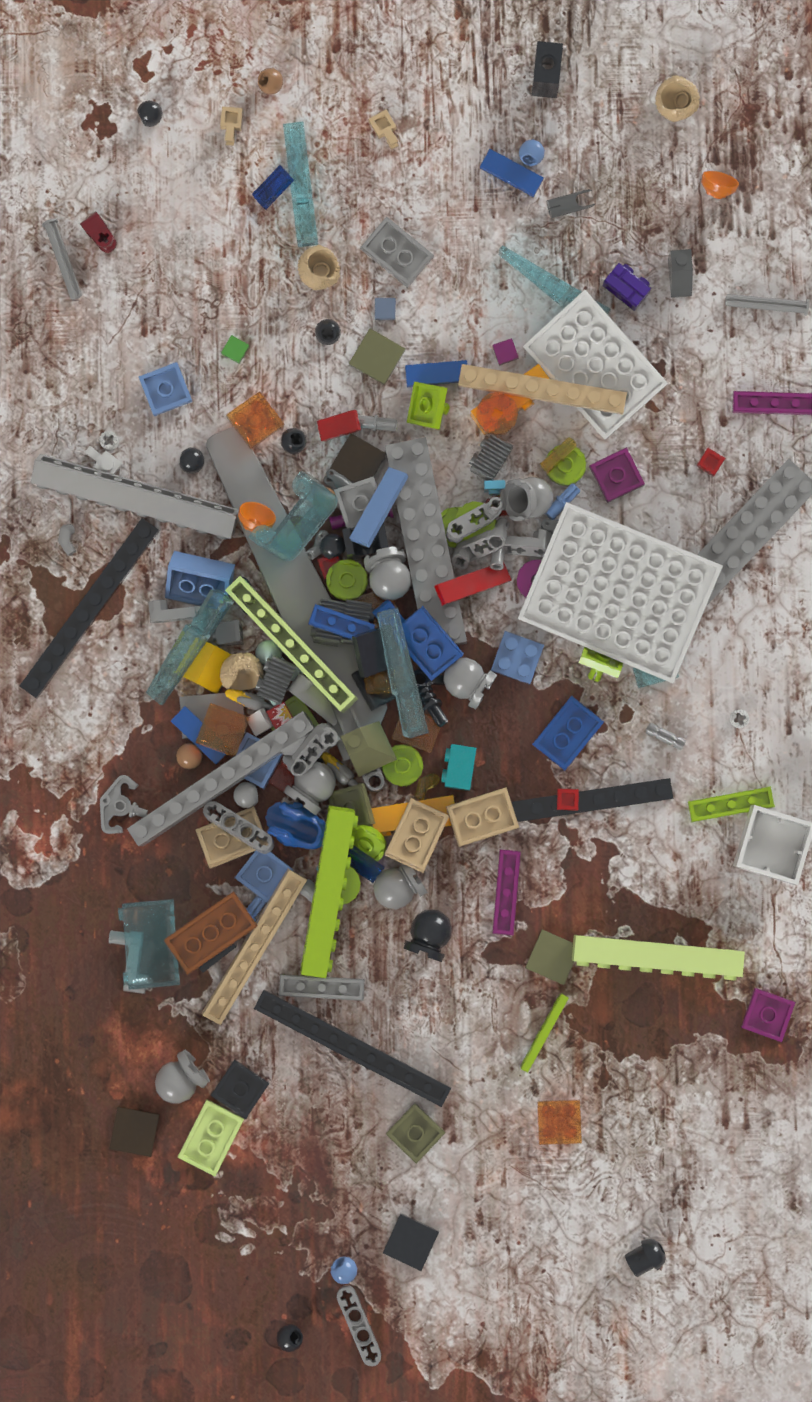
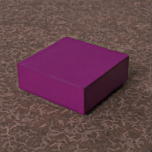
M512 338L492 345L499 366L519 359Z

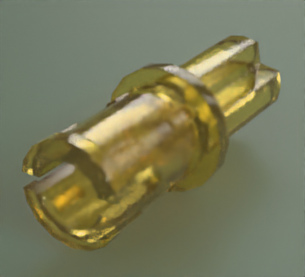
M568 437L556 449L553 448L552 453L540 463L541 468L549 474L558 463L564 462V458L576 448V442Z

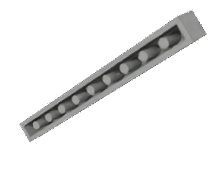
M40 454L34 461L31 483L36 484L41 489H54L59 494L75 495L80 500H93L102 506L111 505L120 511L136 512L141 517L150 516L156 518L159 522L175 523L180 528H193L199 533L214 534L220 539H231L235 533L239 509Z
M302 711L127 828L138 846H145L205 806L208 802H211L244 778L282 754L280 751L312 732L315 726L307 714Z

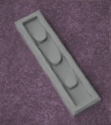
M280 974L279 996L363 1001L365 979L320 978Z

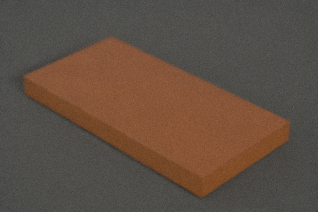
M233 891L165 938L164 942L186 974L189 975L258 927V925Z

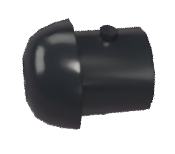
M655 1239L642 1240L641 1246L625 1254V1259L636 1277L653 1268L658 1271L665 1263V1251Z

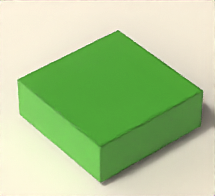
M231 335L221 354L240 364L250 346Z

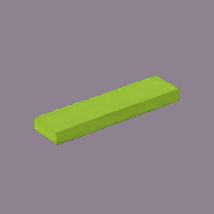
M771 786L688 801L691 822L749 812L751 805L766 809L775 807Z
M559 994L523 1059L520 1068L525 1072H529L569 997Z

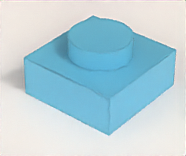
M505 480L484 481V492H489L491 496L500 495L501 490L505 489Z

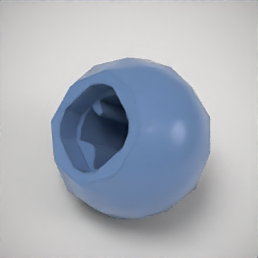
M527 140L519 148V157L528 166L537 165L544 158V147L537 140Z
M340 1257L333 1262L330 1273L337 1283L349 1284L357 1275V1266L350 1257Z

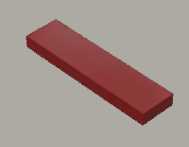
M503 562L502 570H494L488 566L437 584L434 588L443 606L511 581V577Z

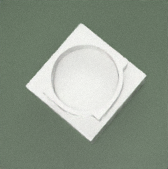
M751 805L733 866L789 884L798 885L812 839V822Z

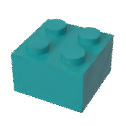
M451 744V748H446L444 762H448V767L443 769L441 782L445 783V788L470 791L477 748Z

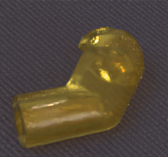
M431 773L420 778L414 798L424 800L427 790L438 785L440 777L437 774Z

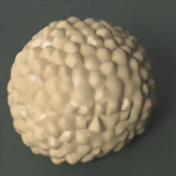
M672 76L664 80L658 87L655 104L657 105L658 112L665 119L678 122L692 116L697 111L700 96L696 85L682 76Z
M321 245L309 247L298 260L297 270L299 271L300 279L313 290L329 288L337 283L340 277L339 262L334 253L327 247Z
M247 652L230 655L223 662L220 671L223 687L239 691L253 690L257 685L259 677L263 679L264 675L260 660L252 653Z

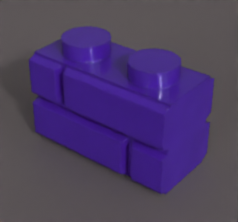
M618 263L604 280L602 286L635 311L650 293V283L643 277L638 278L633 274L634 270L629 265Z

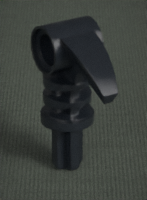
M415 670L407 684V691L420 701L424 714H430L436 725L443 727L448 723V719L440 708L443 703L440 699H436L437 695L433 693L431 685H445L443 681L444 676L439 674L431 681L422 670Z

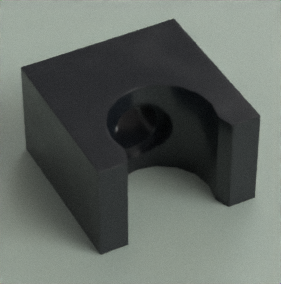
M537 41L531 96L557 98L563 43ZM547 64L552 65L553 67L551 69H545L542 65Z
M384 522L371 546L368 548H364L360 544L351 541L349 538L353 532L351 528L342 529L348 559L365 558L367 555L371 557L377 555L376 550L388 547Z

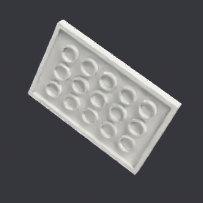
M586 290L580 293L523 346L552 380L627 392L623 415L577 407L605 440L668 384Z

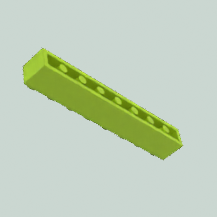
M330 805L328 808L300 968L301 975L326 978L327 972L331 973L333 960H330V954L335 952L336 939H333L334 931L338 932L340 919H337L338 911H342L344 898H340L341 891L346 890L347 878L344 877L345 869L349 870L351 857H348L349 849H353L354 836H351L352 829L356 828L358 823V816L355 815L354 809Z

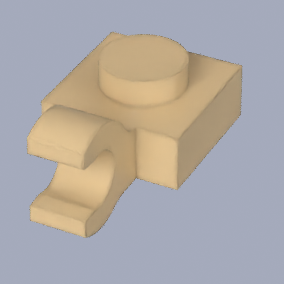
M222 106L220 128L226 130V145L234 146L235 130L241 131L243 108Z
M387 109L369 118V123L378 139L385 137L391 150L399 146L398 140L393 131L397 130V127Z

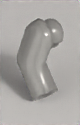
M71 524L63 525L60 528L58 542L67 556H71L76 552V549L70 542V537L75 532V528Z
M321 530L316 534L314 547L306 552L311 560L321 554L319 545L322 538L329 534L326 530Z

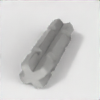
M650 723L646 728V734L652 737L656 736V739L669 745L672 744L674 745L673 747L679 750L683 749L686 743L685 739L677 738L675 734L663 728L659 729L653 723Z

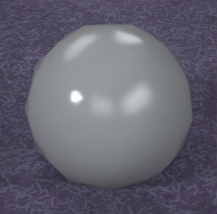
M243 782L235 788L234 800L237 805L249 809L258 803L256 785L251 782Z

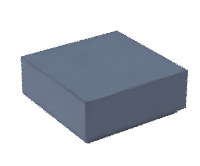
M375 298V320H395L396 298Z

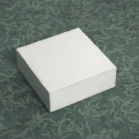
M264 708L259 709L246 718L255 737L273 727Z

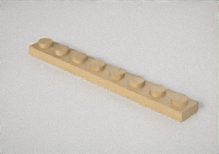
M462 364L458 386L622 415L627 392Z
M289 868L287 869L257 919L256 924L258 927L248 934L202 1011V1016L219 1025L222 1024L307 881L305 877Z

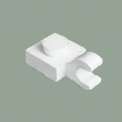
M91 446L85 451L86 455L96 461L93 466L96 470L115 475L123 465L121 461L106 450L102 455Z

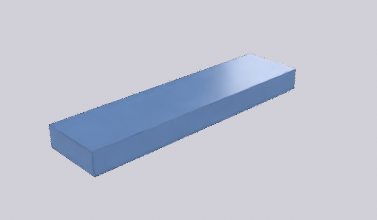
M388 467L349 537L351 541L370 547L407 481V473Z

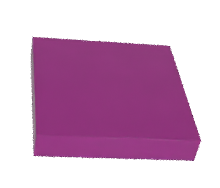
M627 447L589 465L607 503L645 485Z
M754 987L741 1028L782 1042L796 1002Z

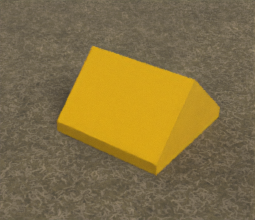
M199 639L180 676L218 694L222 686L220 678L221 667L231 654Z

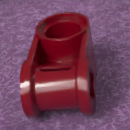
M95 211L82 221L80 225L101 251L110 253L116 248L117 242L105 222Z

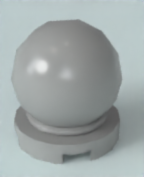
M538 477L509 480L505 489H502L500 492L502 510H506L510 520L521 521L537 518L547 513L552 506L553 493L551 487L545 480Z
M386 547L376 550L377 555L371 558L367 555L363 561L366 571L370 573V587L375 595L383 600L394 601L402 597L409 590L411 584L410 572L403 564L406 561L403 549L397 551L396 547Z
M459 658L445 670L443 681L446 689L452 696L459 699L469 698L470 703L468 706L476 710L483 700V690L485 688L490 689L497 674L491 670L488 674H484L482 666L475 660Z
M315 762L304 775L300 777L295 776V786L291 788L287 785L284 793L295 801L300 798L305 802L303 807L317 815L322 810L318 807L319 802L326 801L333 794L335 775L328 765Z
M400 863L401 866L399 868H389L376 877L373 886L376 900L382 906L389 909L397 910L405 907L412 901L414 893L417 894L418 892L420 897L428 893L419 877H413L416 874L414 869Z
M186 1049L177 1054V1062H169L163 1065L156 1075V1091L164 1101L179 1104L189 1100L195 1093L197 1085L204 1088L210 1082L204 1069L198 1070L193 1063L196 1059Z

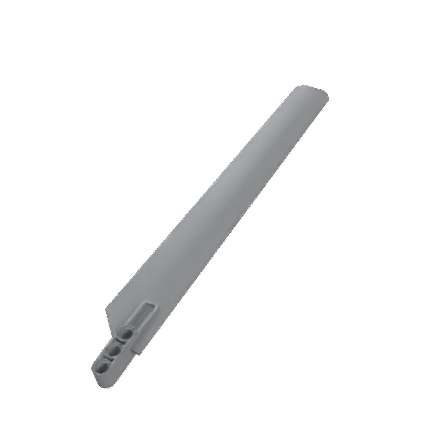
M231 427L212 435L206 442V448L232 507L239 509L245 502H257L270 508L276 516L273 527L259 534L246 530L239 518L238 521L280 617L358 698L344 713L340 712L328 699L337 719V723L335 726L332 725V727L340 737L355 729L378 721L381 724L388 708L385 704L371 711L351 676L352 673L358 671L354 646L341 643V641L338 647L313 643L314 636H310L311 625H308L314 605L316 603L319 604L321 598L331 600L311 559L307 556L299 536L244 431L239 427ZM341 740L337 747L343 760L347 761L350 757ZM380 768L362 776L369 791L379 792L383 789L384 777ZM372 777H378L381 780V784L374 788L369 785V780Z

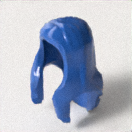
M277 802L269 807L265 816L267 826L269 827L267 833L277 837L281 844L311 850L322 846L326 823L303 807V804L299 802H294L293 804Z

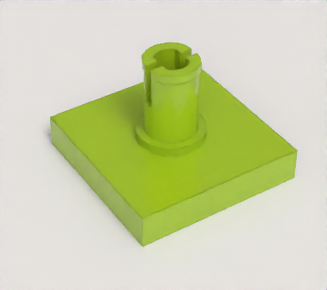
M414 382L406 423L440 429L442 415L448 414L450 409L449 404L445 403L447 388Z
M587 647L583 648L579 660L580 664L591 668L588 674L589 679L593 680L597 672L594 680L596 682L601 680L603 673L618 678L623 666L622 662Z

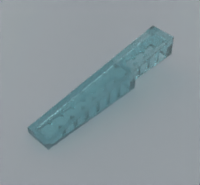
M303 121L283 124L297 244L298 247L318 245L304 123Z
M502 245L499 249V256L561 307L566 301L571 303L582 293ZM596 301L609 315L611 309Z
M210 590L191 624H186L146 691L158 704L163 705L234 603L221 590Z
M398 608L378 612L377 617L391 691L393 695H396L403 736L413 738L427 734L429 731Z

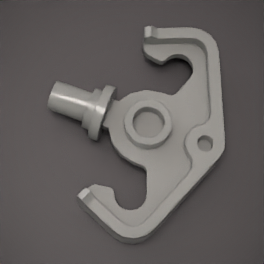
M126 775L119 776L100 798L101 828L107 834L123 833L121 826H109V821L114 815L124 816L129 813L131 818L136 815L144 818L148 813V810L139 808L136 802L131 805L130 800L121 795V785L123 783L128 784L129 789H136L139 786Z

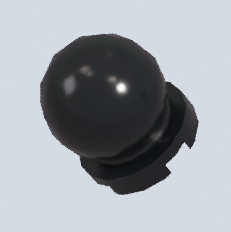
M424 910L411 923L410 933L412 939L410 941L405 940L404 949L416 954L421 950L428 953V958L442 962L445 954L441 953V948L448 944L452 936L450 919L439 910Z

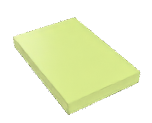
M207 1099L178 1158L216 1176L245 1118Z

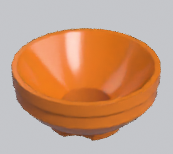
M705 171L702 174L701 183L706 193L716 199L732 195L739 186V182L734 177L722 172Z
M245 502L239 508L238 518L246 530L254 534L268 531L275 524L276 516L274 512L261 503Z

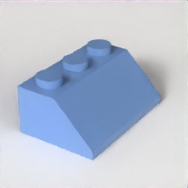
M174 551L168 564L165 598L199 606H208L209 608L226 612L230 595L225 590L233 583L235 564Z

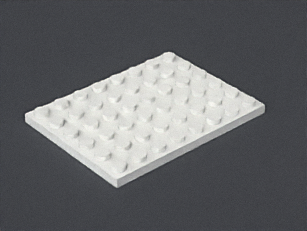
M566 502L518 619L674 684L723 565Z

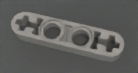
M211 801L204 806V816L211 823L259 853L267 854L273 850L274 841L265 831L218 802ZM211 809H216L217 812L222 816L221 818H219L215 814L211 815L209 811ZM233 817L236 819L232 827L225 826L227 818ZM245 828L253 830L252 835L248 838L242 837V831ZM258 836V838L262 841H265L267 839L268 845H263L261 847V844L259 843V841L256 840V837Z
M343 1285L337 1292V1301L363 1362L368 1366H376L381 1360L379 1345L355 1289L350 1285ZM344 1290L347 1293H352L350 1301L352 1304L356 1302L357 1305H351L345 1309L344 1306H348L346 1298H341ZM358 1310L361 1313V1318L358 1321H352L349 1318L350 1311ZM360 1330L368 1331V1340H359L357 1333ZM373 1342L370 1345V1349L373 1353H377L375 1360L372 1361L371 1358H366L368 1356L367 1347L362 1349L361 1346H367Z

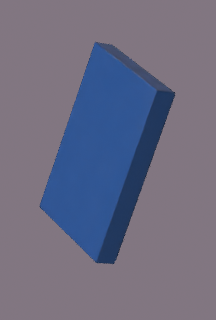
M424 606L419 608L392 631L393 637L431 681L464 654Z
M571 696L532 745L565 771L604 721Z

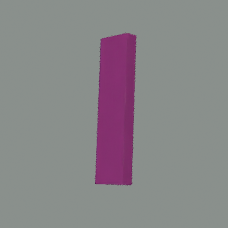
M733 391L732 413L812 415V393Z
M502 849L499 851L492 934L514 935L521 851Z

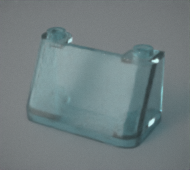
M300 471L292 482L293 491L300 497V500L274 531L266 525H260L248 536L254 543L284 561H292L300 554L335 510L338 503L336 496L329 489L304 471Z
M174 899L123 903L122 908H118L119 921L124 923L127 972H123L124 985H128V990L180 985L178 961L164 942L165 938L176 932Z

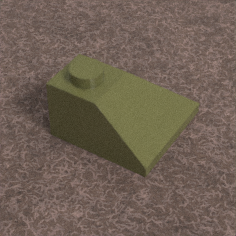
M379 721L340 736L358 777L397 760Z

